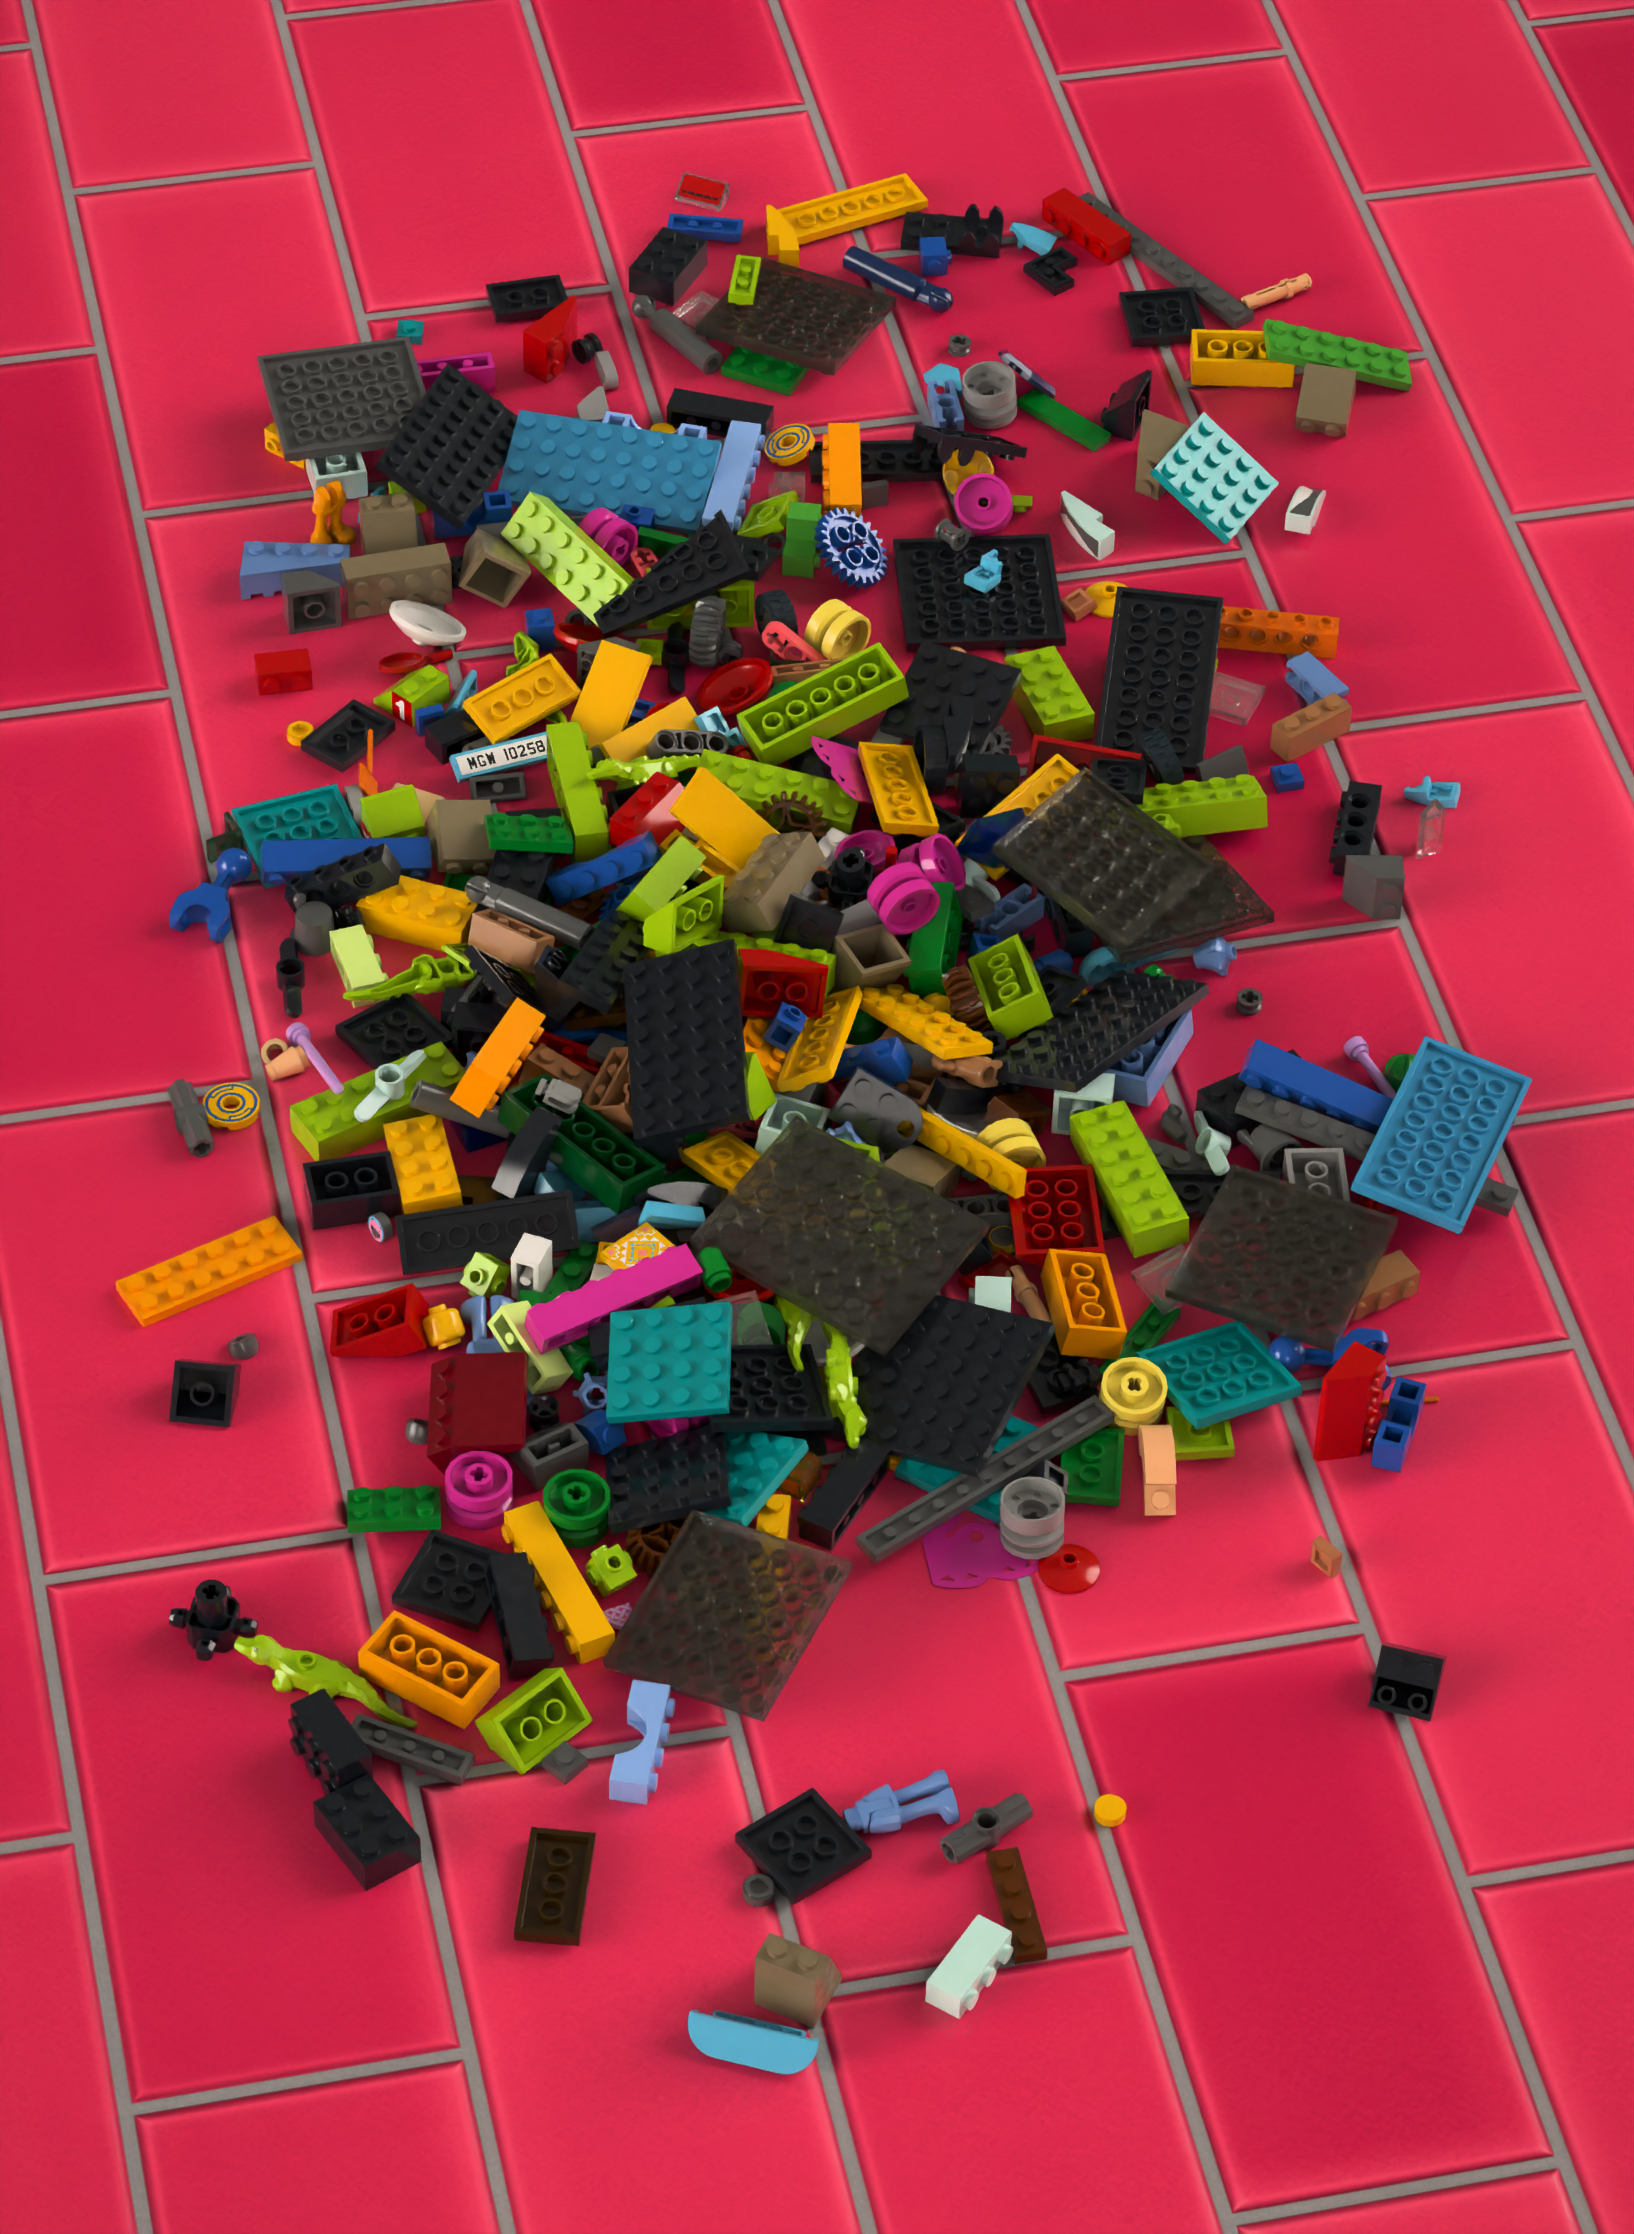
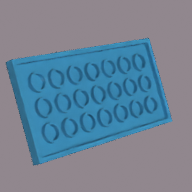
M519 410L498 491L509 490L512 506L520 507L529 492L548 497L565 514L573 516L585 515L601 507L617 515L621 514L624 504L655 509V529L695 535V530L702 525V516L715 476L722 444L721 441Z
M1425 1036L1350 1190L1461 1235L1527 1094L1532 1078Z

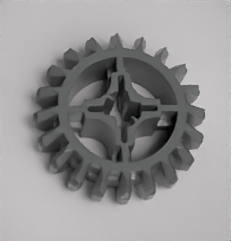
M709 595L697 600L692 618L689 643V658L693 665L707 668L714 667L718 663L717 657L720 646L724 641L727 618L726 603L723 598Z

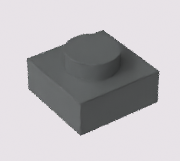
M564 1741L542 1759V1766L566 1785L588 1767V1758Z

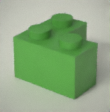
M790 501L786 522V541L782 554V575L813 579L815 568L820 569L821 558L819 555L821 553L819 551L822 550L815 547L819 541L814 539V536L817 534L814 528L819 525L817 521L823 516L821 515V504Z

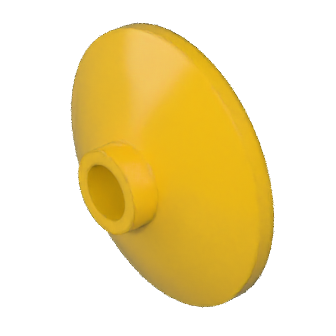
M1103 581L1089 586L1085 592L1097 604V608L1091 613L1104 618H1113L1117 586H1128L1114 581Z

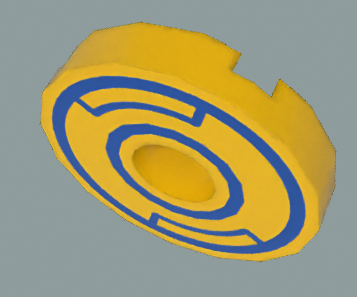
M794 423L785 425L768 437L765 442L764 451L771 463H778L779 466L792 465L803 460L807 456L806 452L809 449L812 451L815 445V438L810 428L804 424Z
M241 1083L220 1084L210 1089L203 1098L208 1123L215 1128L228 1127V1130H239L248 1127L258 1118L260 1098L257 1092L248 1085ZM228 1105L238 1106L234 1109L225 1108Z

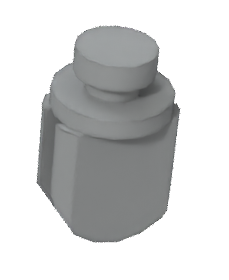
M541 1078L535 1094L539 1096L544 1094L543 1102L567 1114L574 1113L577 1110L578 1103L582 1097V1092L579 1088L555 1078L548 1084V1080Z

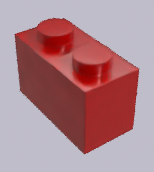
M308 648L254 654L255 675L259 695L313 690L312 668Z

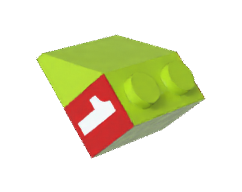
M430 664L410 672L373 699V703L410 727H414L416 725V709L437 704L443 706L450 701L449 676Z
M413 784L360 798L362 838L426 837L425 823Z

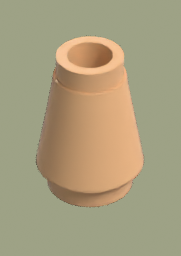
M300 1045L295 1048L291 1046L269 1064L265 1065V1069L270 1079L274 1081L305 1072L304 1068L310 1066V1063Z

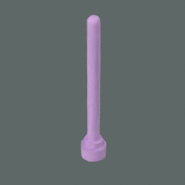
M301 1022L291 1024L286 1030V1038L294 1047L300 1045L335 1094H341L344 1091V1086L310 1042L311 1032Z
M1361 1036L1349 1039L1343 1047L1349 1059L1360 1062L1382 1094L1394 1099L1396 1092L1369 1057L1368 1044Z

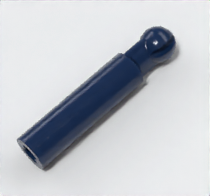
M851 246L844 255L843 268L915 302L919 301L936 312L948 311L953 304V296L946 288L937 287L927 282L926 279L865 250Z

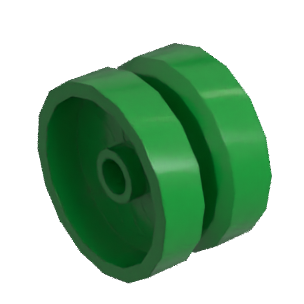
M569 1469L557 1473L549 1479L543 1489V1509L564 1546L567 1548H586L597 1544L606 1537L610 1529L608 1525L610 1488L606 1481L598 1474L585 1469Z

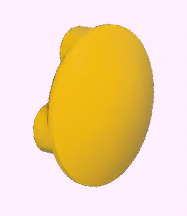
M958 449L955 450L942 469L944 484L953 495L956 493L961 482L971 475L978 473L994 475V467L990 458L983 451L975 450L971 461L966 466L959 465L957 458Z

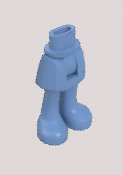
M502 1295L492 1296L490 1298L491 1317L502 1305L515 1302ZM475 1296L461 1304L460 1314L462 1320L466 1324L472 1325L473 1341L467 1345V1354L505 1352L494 1334L493 1338L487 1339L486 1298L484 1296Z
M944 1769L933 1771L928 1777L902 1789L892 1791L889 1784H885L865 1795L860 1801L855 1802V1807L842 1810L844 1821L853 1831L862 1829L864 1833H867L869 1830L874 1834L901 1830L902 1824L929 1814H940L947 1824L952 1825L960 1822L955 1795ZM932 1795V1796H930V1797L924 1798V1799L919 1800V1801H917V1802H914V1803H911V1804H908V1805L899 1806L900 1804H903V1803H905V1802H908V1801H911V1800H914V1799H917V1798H921V1797H925V1796Z

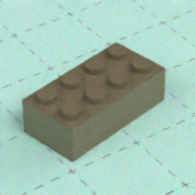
M445 543L340 559L342 601L349 620L388 614L392 602L397 600L414 601L429 606L453 603L451 560Z
M811 832L772 833L762 839V843L754 854L749 857L743 869L735 876V880L723 892L722 922L729 933L773 931L782 918L789 895L792 892L800 894L826 858Z

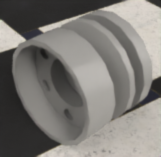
M983 361L972 365L965 371L962 386L964 415L967 421L975 427L982 429H997L1011 423L1017 415L1016 376L1012 368L1005 363L997 361Z
M1024 1477L1007 1484L1001 1492L1000 1541L1004 1549L1012 1555L1023 1559H1041L1057 1552L1064 1543L1065 1495L1057 1484L1042 1477Z

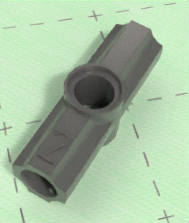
M184 1079L176 1080L168 1087V1096L174 1109L173 1113L178 1133L183 1134L190 1155H195L198 1158L206 1157L215 1147L208 1128L205 1106L203 1103H199L191 1082H187Z
M1014 1793L992 1808L982 1807L977 1809L971 1821L940 1839V1848L944 1853V1857L951 1864H958L981 1849L990 1850L995 1848L999 1844L1001 1836L1032 1818L1033 1810L1029 1805L1028 1799L1022 1793Z

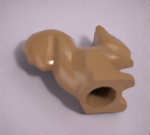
M934 1055L931 1059V1064L935 1069L962 1077L968 1083L981 1088L998 1085L999 1081L996 1080L997 1070L1003 1064L1000 1060H992L981 1055L943 1060Z

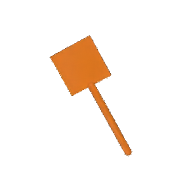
M372 729L368 730L367 768L362 762L359 763V788L366 797L378 793V782L372 776Z

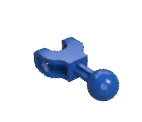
M239 848L224 850L216 862L218 876L214 883L202 882L198 888L186 891L177 897L169 913L170 928L185 931L192 923L206 922L210 935L209 940L221 943L232 928L229 916L228 890L233 883H240L250 875L252 862L249 855Z
M1357 1328L1350 1331L1344 1337H1333L1330 1349L1304 1348L1301 1341L1293 1336H1280L1272 1341L1268 1350L1290 1373H1294L1303 1364L1325 1365L1331 1369L1354 1341L1382 1355H1385L1389 1342L1387 1334L1382 1330ZM1386 1364L1387 1376L1382 1386L1383 1391L1391 1384V1372Z

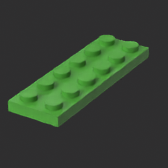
M1266 319L1262 326L1267 359L1305 367L1306 363L1352 369L1356 370V380L1409 392L1412 386L1406 351L1355 340L1351 337H1342L1329 332H1321L1305 326H1296L1280 320Z

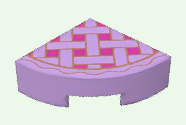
M629 1602L603 1611L611 1627L624 1630L628 1634L641 1632V1624Z

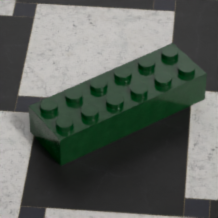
M546 1073L502 1093L498 1121L516 1135L537 1106L543 1107L563 1118L548 1160L616 1214H620L638 1205V1203L632 1201L633 1195L647 1188L662 1184L665 1166L640 1146L637 1147L635 1142L582 1101L578 1103L577 1110L570 1114L543 1102L545 1095L539 1096L535 1092L541 1078L548 1080V1084L552 1081V1078Z

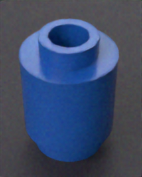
M1057 949L1034 960L1037 974L1047 964L1072 972L1074 965L1070 954L1062 949Z

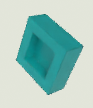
M398 320L396 338L409 336L411 344L422 345L424 321Z

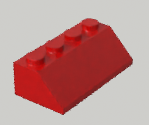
M1034 734L1025 781L1057 753L1088 778H1090L1093 757L1141 760L1142 754Z
M1357 1341L1351 1344L1323 1377L1313 1459L1316 1461L1358 1457L1367 1447L1371 1448L1374 1445L1378 1432L1377 1424L1382 1415V1412L1379 1411L1380 1403L1385 1393L1382 1390V1386L1387 1376V1371L1385 1370L1386 1356Z

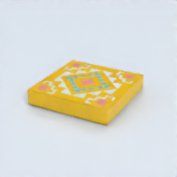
M645 1222L600 1253L601 1259L612 1269H627L634 1266L639 1260L645 1257L653 1258L660 1255L668 1247L675 1245L648 1222Z

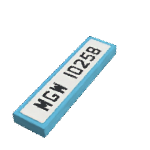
M546 732L451 755L449 760L457 782L469 781V777L493 775L547 761Z

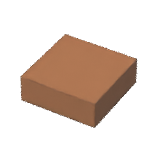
M1081 587L1060 600L1061 608L1075 621H1078L1097 608L1096 601Z
M1320 1535L1313 1540L1310 1561L1333 1579L1340 1574L1342 1553Z

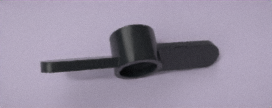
M675 622L669 626L668 640L663 644V666L668 670L669 689L679 695L685 690V669L690 664L689 643L684 640V626L680 622Z
M287 938L280 945L281 960L276 965L277 986L283 991L286 1014L292 1018H298L302 1013L301 990L305 986L304 963L298 959L297 943L294 939Z

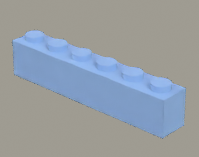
M731 420L702 516V525L706 526L715 518L714 515L722 510L732 533L735 535V532L739 531L742 523L740 515L744 516L746 512L747 502L745 499H750L751 495L750 483H754L756 477L755 466L759 467L761 451L759 450H764L766 436L761 435L762 424Z

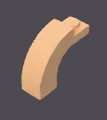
M1138 1425V1456H1141L1143 1466L1144 1516H1175V1484L1177 1482L1171 1425Z

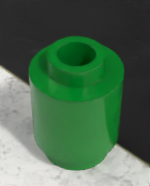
M711 1247L701 1249L695 1259L703 1270L701 1279L705 1287L713 1293H719L728 1289L733 1282L731 1278L732 1272L720 1249Z
M571 1344L561 1352L573 1370L571 1376L578 1381L584 1382L583 1374L587 1372L591 1376H599L600 1373L592 1353L582 1346Z

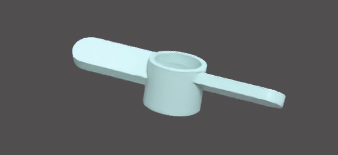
M968 858L963 863L966 872L965 884H968L992 902L999 901L1000 894L997 888L986 881L989 877L987 872Z
M417 1050L411 1053L400 1065L388 1063L377 1068L375 1071L376 1087L354 1110V1116L358 1121L367 1122L387 1100H396L403 1096L405 1092V1079L426 1058L424 1051Z
M1195 1111L1194 1125L1199 1134L1195 1144V1151L1197 1154L1207 1158L1216 1176H1221L1230 1169L1226 1156L1231 1147V1138L1210 1128L1202 1111Z

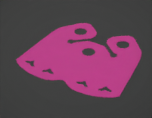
M812 736L811 743L815 752L821 760L831 767V774L841 788L857 801L874 804L866 777L862 775L864 771L859 762L858 749Z
M960 1513L951 1518L949 1523L941 1524L922 1535L932 1584L939 1587L953 1589L970 1588L983 1584L990 1577L1001 1580H1014L1038 1571L1039 1559H1023L1009 1553L1004 1549L1000 1541V1529H996V1527L980 1521L964 1524L953 1534V1538H947L946 1534L950 1533L961 1521L962 1516ZM976 1514L978 1517H980V1518H982V1519H985V1520L990 1521V1522H992V1523L998 1524V1523H996V1522H994V1521H991V1520H989V1519H987V1518H985V1517H982V1516ZM972 1532L982 1533L983 1539L979 1542L972 1541L970 1539ZM1027 1560L1036 1562L1035 1564H1030L1029 1567H1025ZM1007 1566L1015 1570H1008L1007 1572H1003V1570H1005ZM968 1573L977 1576L976 1578L970 1577L968 1580H965ZM948 1575V1576H949L951 1579H953L954 1581H949L948 1579H946V1580H941V1579L945 1578V1577Z

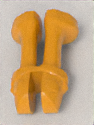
M332 481L326 485V488L323 486L316 488L312 504V511L316 514V524L310 538V543L333 544L334 542L335 544L352 546L356 542V533L353 528L342 522L341 513L346 505L347 498L339 481ZM329 515V524L327 526V517Z

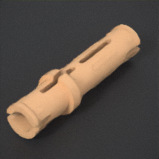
M1307 273L1292 279L1285 278L1277 285L1241 297L1240 302L1249 309L1254 310L1279 299L1292 298L1294 294L1312 288V281Z
M1014 1265L1010 1267L1014 1276L1007 1270L1005 1277H1012L1011 1285L1015 1291L1014 1296L1016 1300L1023 1304L1030 1318L1052 1323L1051 1316L1038 1296V1288L1029 1281L1022 1266Z

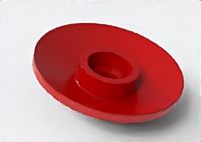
M1062 1544L1060 1549L1051 1556L1039 1559L1038 1574L1042 1582L1050 1589L1063 1594H1077L1090 1589L1097 1582L1100 1575V1565L1096 1556L1088 1549L1075 1544Z

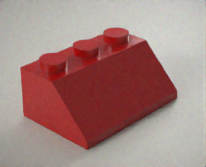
M656 771L610 817V843L619 846L626 840L651 831L659 847L675 829L682 833L685 826L668 811L685 789L679 781Z

